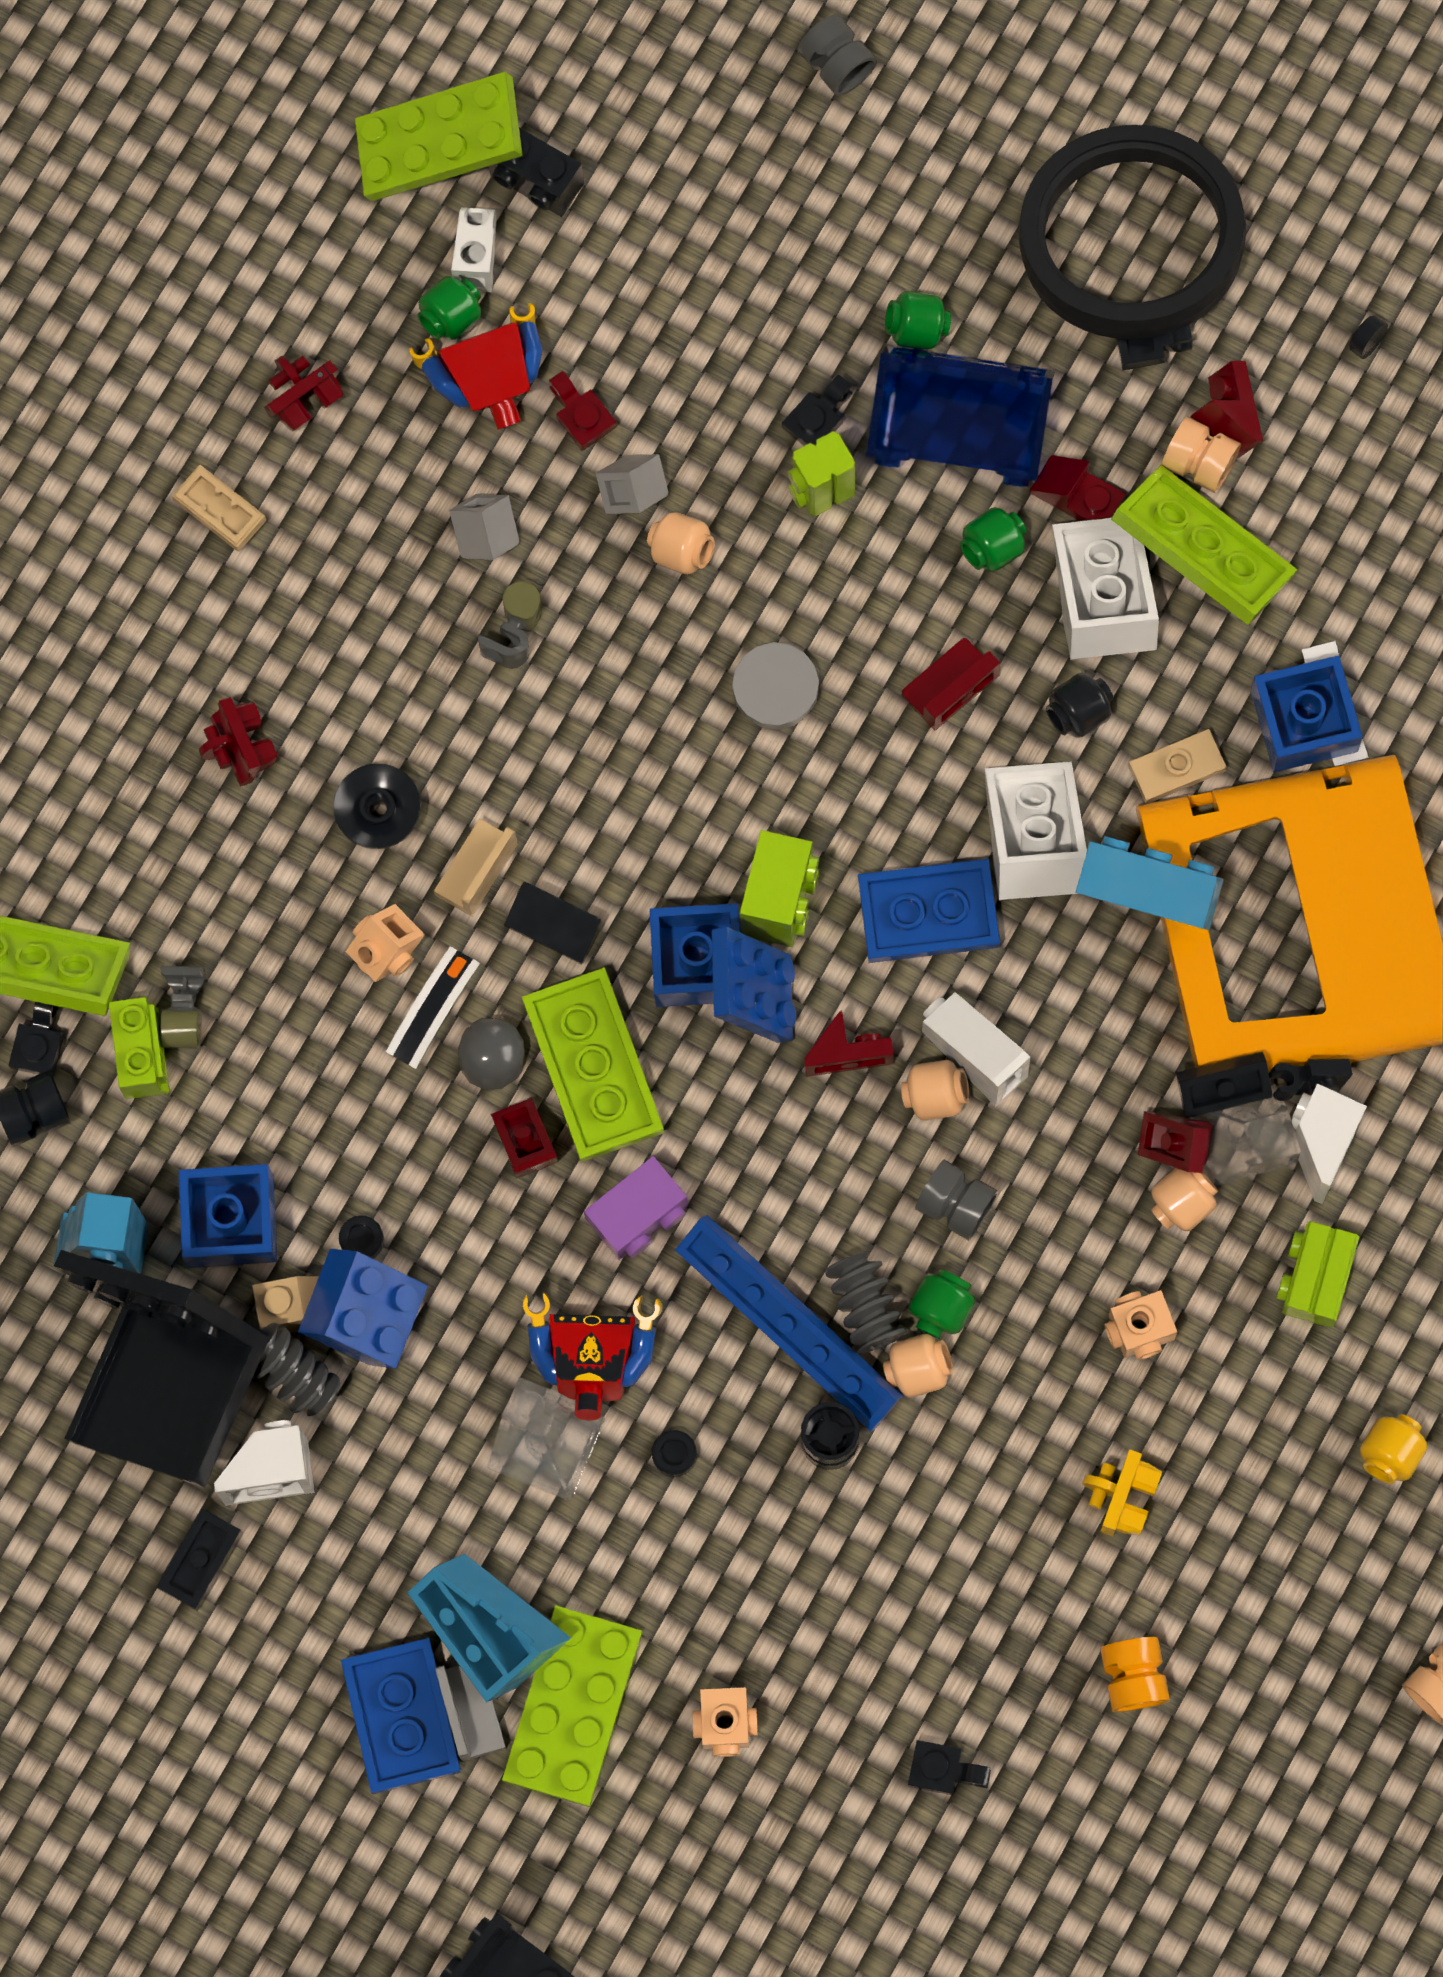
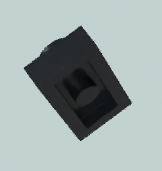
M1263 1051L1176 1072L1182 1107L1186 1118L1273 1097L1267 1062Z
M201 1509L156 1588L198 1611L243 1532L210 1512Z

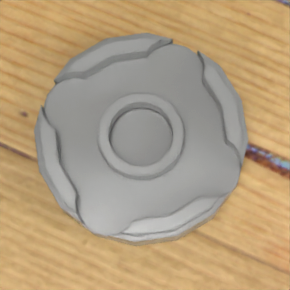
M776 642L757 646L745 654L735 668L732 684L736 706L741 713H744L754 724L762 728L776 730L795 726L802 721L803 717L815 706L819 690L816 668L809 657L803 651L790 644Z

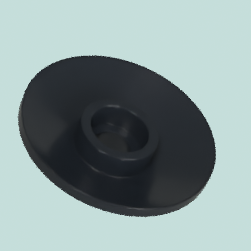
M368 764L355 769L343 779L335 793L333 810L339 829L350 841L365 848L383 849L402 842L411 834L420 817L421 800L415 783L405 772L387 764ZM378 804L384 805L387 808L386 813L381 817L373 816L371 814L373 806Z

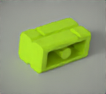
M832 431L817 439L816 445L809 443L793 452V468L787 471L792 483L788 485V489L799 509L805 506L809 514L817 516L831 509L833 502L838 505L855 496V461L839 433L837 434Z
M1307 1221L1303 1233L1295 1231L1288 1257L1296 1259L1292 1275L1283 1273L1276 1299L1284 1301L1281 1313L1334 1328L1360 1236L1312 1221Z

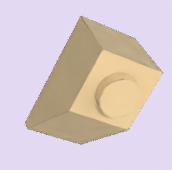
M295 1276L252 1285L260 1330L276 1322L278 1327L283 1326L290 1333L298 1332L319 1276Z

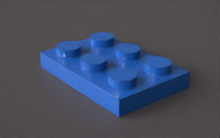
M989 859L858 874L868 963L1000 948Z
M729 927L712 929L714 1017L776 1043L793 1041L796 1011L792 1003V983L795 979V969L791 961V955Z
M430 1638L341 1660L370 1790L373 1795L462 1773L435 1670L437 1665Z

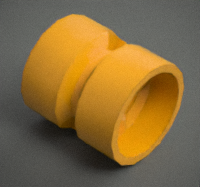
M1158 1637L1134 1638L1100 1647L1104 1672L1113 1677V1681L1108 1685L1112 1712L1144 1709L1170 1702L1166 1676L1157 1671V1668L1163 1662Z

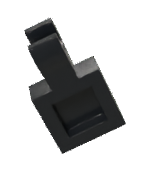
M1189 325L1158 337L1116 339L1122 371L1165 363L1164 351L1182 352L1192 349V336Z
M838 374L828 385L820 399L809 392L781 423L782 428L803 446L809 443L816 445L817 439L832 431L835 432L843 423L842 417L835 412L853 394L849 390L852 385Z
M35 1002L32 1026L18 1024L8 1065L11 1069L37 1075L49 1070L54 1078L64 1038L61 1032L52 1031L58 1006Z
M1309 1059L1303 1066L1279 1063L1269 1072V1078H1280L1287 1084V1086H1279L1273 1093L1274 1099L1278 1101H1287L1294 1095H1303V1093L1312 1095L1317 1084L1338 1093L1353 1075L1349 1059Z
M916 1740L908 1787L952 1796L954 1795L956 1782L988 1789L991 1770L987 1766L960 1763L962 1749Z

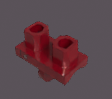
M281 355L275 359L276 366L280 372L268 381L274 390L279 389L287 382L291 385V388L267 404L264 409L271 418L277 415L280 421L293 432L312 418L298 399L311 390L324 409L344 395L338 380L333 375L337 368L329 360L301 380L298 374L310 366L306 358L302 355L290 364Z
M231 697L219 700V710L210 718L213 725L204 729L208 741L201 745L199 753L203 760L216 759L220 769H226L231 766L240 787L251 784L258 772L274 764L277 759V752L272 741L268 738L251 743L247 732L257 730L261 725V717L254 702L234 705Z

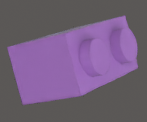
M652 1156L584 1211V1215L588 1224L620 1261L627 1254L633 1258L645 1250L652 1242L649 1237L662 1226L665 1230H669L680 1222L686 1215L683 1209L688 1206V1199L656 1158Z

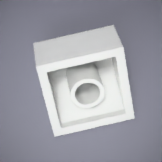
M1320 1084L1316 1085L1312 1096L1303 1093L1289 1127L1296 1130L1292 1144L1313 1199L1323 1204L1367 1106Z
M289 1420L273 1421L264 1424L265 1430L252 1433L214 1483L215 1492L225 1506L315 1493L308 1439L299 1425L292 1426Z

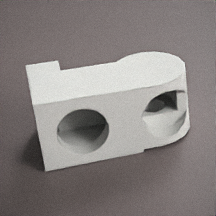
M461 207L459 212L451 273L452 277L459 281L463 279L469 280L479 292H492L496 209Z

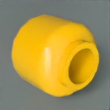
M1399 1414L1397 1418L1388 1416L1378 1418L1360 1448V1455L1365 1461L1363 1463L1364 1469L1374 1478L1387 1484H1394L1396 1480L1405 1481L1410 1479L1426 1454L1428 1447L1425 1438L1420 1433L1422 1430L1421 1425L1403 1414Z

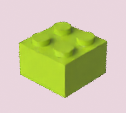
M764 830L760 831L740 910L742 934L754 939L792 948L795 936H804L809 917V910H807L809 899H806L805 896L806 893L814 895L820 871L818 869L819 857L813 856L812 841Z

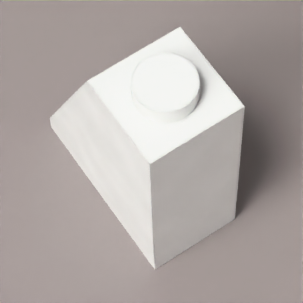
M956 992L947 1000L942 996L937 998L924 1011L923 1016L926 1019L923 1021L922 1032L958 1069H964L967 1078L995 1107L1028 1077L1030 1056Z

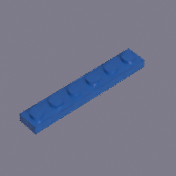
M708 1215L703 1216L697 1221L675 1249L679 1255L832 1397L852 1411L856 1419L870 1432L880 1425L903 1397L901 1393Z

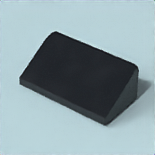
M523 881L504 926L582 965L602 929V921L600 918Z

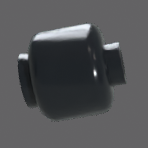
M1079 673L1050 692L1049 705L1046 706V712L1051 723L1060 734L1064 736L1069 734L1075 738H1081L1110 719L1111 707L1109 702L1113 700V694L1103 679L1098 678L1094 680L1085 673Z

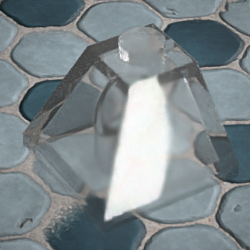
M1271 1078L1270 1083L1273 1094L1277 1090V1087L1273 1079ZM1274 1097L1191 1117V1119L1208 1121L1212 1124L1205 1167L1209 1179L1215 1186L1294 1165L1299 1160L1301 1150L1289 1111L1284 1101L1275 1100Z
M519 1377L502 1416L487 1468L571 1502L605 1418L601 1416V1418L593 1421L578 1419L574 1415L575 1401L561 1393Z

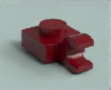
M563 370L549 379L551 384L549 389L564 407L556 413L557 420L581 451H584L617 427L614 418L591 389L580 396Z

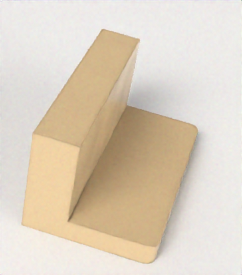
M479 818L435 888V896L473 917L518 845L515 831L506 827L503 832Z

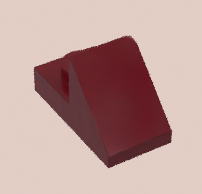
M1230 361L1208 377L1212 401L1194 412L1190 418L1208 426L1209 434L1212 437L1222 433L1241 443V448L1237 455V458H1240L1263 442L1246 361Z
M1055 455L1050 456L1029 490L1030 494L1079 521L1112 518L1116 510L1126 499V493L1089 473L1090 462Z
M841 1010L804 1058L806 1077L893 1065L891 1037L881 1039V1034L871 1033L856 1037L854 1043H847Z
M532 1098L491 1114L516 1179L557 1163L555 1150Z
M1144 1111L1137 1155L1186 1172L1203 1173V1167L1208 1157L1212 1124L1203 1120Z

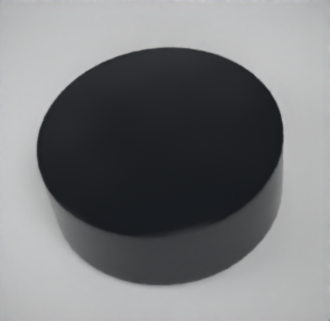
M1376 315L1369 316L1354 333L1349 344L1350 351L1361 359L1367 358L1384 338L1388 324Z
M363 1215L354 1216L342 1225L339 1232V1244L342 1250L358 1251L374 1259L383 1249L384 1234L380 1225L373 1218Z
M678 1430L662 1433L657 1437L652 1446V1459L655 1467L662 1474L669 1477H680L687 1474L694 1467L697 1460V1450L693 1439L688 1434Z

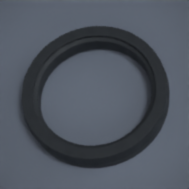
M1120 125L1096 130L1071 141L1059 149L1044 163L1031 181L1023 201L1019 223V246L1027 276L1043 302L1059 317L1070 324L1099 336L1116 339H1145L1169 334L1192 324L1207 314L1218 304L1232 285L1240 267L1246 240V220L1242 200L1231 174L1223 163L1212 152L1195 140L1175 131L1147 125ZM1148 162L1168 167L1189 178L1210 200L1219 222V240L1208 265L1191 283L1177 292L1160 299L1140 303L1105 300L1075 286L1059 271L1053 262L1046 245L1045 230L1050 212L1058 198L1073 182L1083 175L1114 163Z

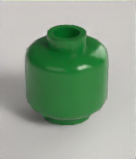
M446 276L419 298L420 312L417 314L418 320L424 329L435 339L439 340L443 337L448 340H455L480 319L481 308L478 300L481 299V295L469 280L463 279L459 281L454 277Z
M904 291L898 295L896 300H891L887 306L885 330L887 334L892 335L893 341L900 347L929 350L938 344L941 336L946 337L949 333L951 314L950 311L944 310L943 302L936 294Z
M993 507L964 526L963 540L960 542V547L967 561L975 569L980 570L983 568L989 572H995L1024 552L1025 542L1023 535L1026 534V528L1020 517L1014 512L1008 514L1000 508Z
M942 1269L939 1270L937 1275L933 1273L925 1275L909 1305L911 1314L919 1319L915 1327L931 1334L937 1339H940L943 1332L951 1335L959 1333L975 1304V1297L969 1292L972 1285Z

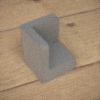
M659 454L627 455L596 473L606 514L640 513L668 496V488Z
M475 494L449 510L462 558L494 560L519 544L509 495Z

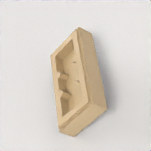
M201 465L193 471L172 495L175 503L238 552L267 521L264 514Z
M1209 729L1129 761L1128 764L1145 804L1224 773L1227 769Z

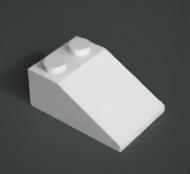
M1111 518L1052 524L1063 622L1070 660L1157 650L1159 617L1144 545L1113 522Z
M1072 761L985 768L993 862L999 900L1078 894L1075 892L1087 848Z

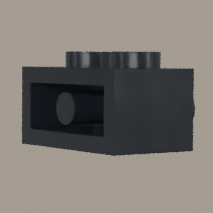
M519 128L522 156L489 166L490 176L501 186L510 190L514 189L528 197L537 207L543 210H550L562 217L585 184L582 163Z

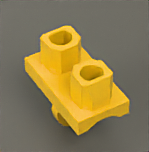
M1129 1449L1117 1484L1111 1482L1116 1467L1108 1463L1102 1464L1098 1477L1093 1475L1084 1476L1082 1485L1093 1491L1089 1506L1101 1510L1105 1497H1112L1101 1533L1113 1537L1115 1530L1140 1536L1149 1511L1125 1502L1130 1488L1154 1497L1162 1471L1149 1463L1140 1461L1142 1454Z

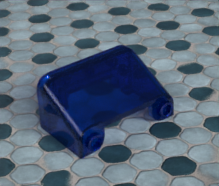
M886 346L880 354L866 456L875 457V464L886 467L898 468L901 461H907L912 458L991 470L1003 476L1002 483L1028 487L1029 481L1037 482L1055 372L1026 365L905 347Z

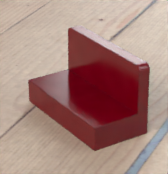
M962 638L902 690V697L936 731L1000 676L1001 663L990 651L982 655L967 638Z

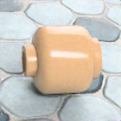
M678 512L669 513L660 522H655L651 526L647 537V543L651 547V555L654 562L662 567L685 575L692 574L699 568H704L711 560L715 547L714 537L711 536L707 524Z
M950 1060L916 1064L910 1069L908 1081L901 1084L902 1100L906 1108H913L914 1113L920 1120L956 1116L961 1112L963 1104L969 1102V1085L966 1073L963 1068L957 1069Z
M1174 1168L1152 1188L1151 1194L1156 1205L1151 1208V1211L1167 1229H1170L1175 1224L1183 1231H1190L1214 1211L1217 1203L1214 1195L1218 1192V1189L1204 1172H1186Z
M929 1333L892 1344L889 1353L890 1360L883 1363L887 1381L893 1387L898 1386L899 1390L908 1398L942 1389L947 1384L948 1375L953 1374V1363L946 1343L943 1340L937 1341Z

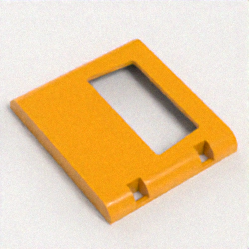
M1394 754L1136 806L1135 810L1145 852L1146 848L1171 854L1170 864L1187 868L1189 860H1192L1189 848L1193 844L1274 819L1281 822L1324 1001L1325 1012L1323 1014L1231 1022L1228 1018L1208 930L1160 917L1195 1068L1263 1051L1269 1073L1279 1063L1303 1066L1309 1059H1349L1350 1063L1443 1044V942L1401 769ZM1345 777L1346 786L1326 789L1324 781ZM1213 804L1214 812L1193 816L1192 807Z

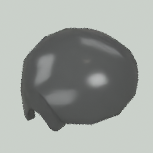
M481 1018L466 1028L458 1047V1063L460 1070L469 1083L484 1090L503 1089L515 1081L521 1074L525 1056L524 1040L514 1025L500 1018Z

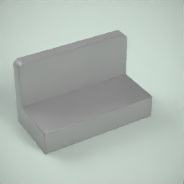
M444 1666L435 1668L458 1755L462 1762L505 1750L506 1746L493 1700L486 1703L460 1666L446 1669Z

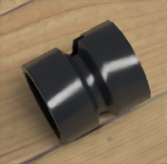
M49 1070L26 1079L25 1088L20 1089L16 1085H11L0 1090V1121L13 1147L36 1138L37 1130L40 1128L46 1132H51L71 1124L63 1099Z
M823 1402L814 1406L805 1415L801 1424L802 1449L806 1458L815 1466L825 1470H834L846 1466L855 1457L859 1448V1424L854 1413L846 1406L836 1402Z

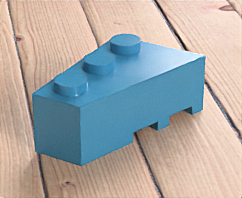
M1104 836L1102 844L1090 841L1075 893L1210 930L1224 881L1223 878L1213 876L1215 867L1189 860L1187 868L1170 864L1171 854L1146 848L1145 855L1141 856L1128 852L1130 843Z
M87 1192L77 1201L76 1206H71L69 1212H64L61 1216L54 1264L60 1250H64L141 1274L149 1224L132 1198Z
M466 1554L434 1567L407 1592L486 1703L518 1688L571 1639V1637Z

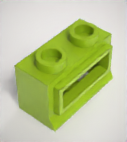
M146 997L109 1002L118 1085L123 1096L127 1100L168 1094L169 1085L165 1053L161 1042L159 1008L154 1004H149Z

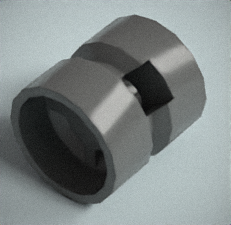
M837 14L826 17L811 28L799 43L797 50L813 70L822 69L820 73L821 79L835 96H841L855 89L872 73L876 67L877 59L862 41H853L855 36L853 30Z
M944 1159L923 1189L916 1203L915 1210L930 1219L940 1220L943 1217H947L948 1229L969 1241L988 1214L996 1199L998 1190L979 1179H975L967 1184L965 1182V1173L961 1172L962 1169Z

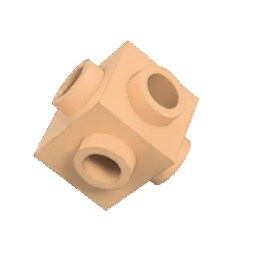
M394 904L374 915L365 917L354 928L352 933L356 937L345 952L358 964L364 973L368 974L374 982H377L390 974L394 977L402 974L412 964L414 958L411 954L425 934Z
M1161 1290L1143 1297L1140 1291L1116 1299V1307L1110 1309V1322L1104 1324L1112 1348L1120 1347L1124 1358L1136 1355L1137 1360L1146 1359L1162 1352L1161 1345L1174 1341L1177 1335V1329ZM1141 1323L1145 1328L1138 1329L1132 1324Z
M746 1687L700 1689L701 1710L692 1711L693 1738H702L703 1749H712L714 1757L739 1756L740 1748H749V1736H758L757 1709L748 1708ZM722 1718H730L733 1721V1724L727 1729L717 1726L718 1721Z

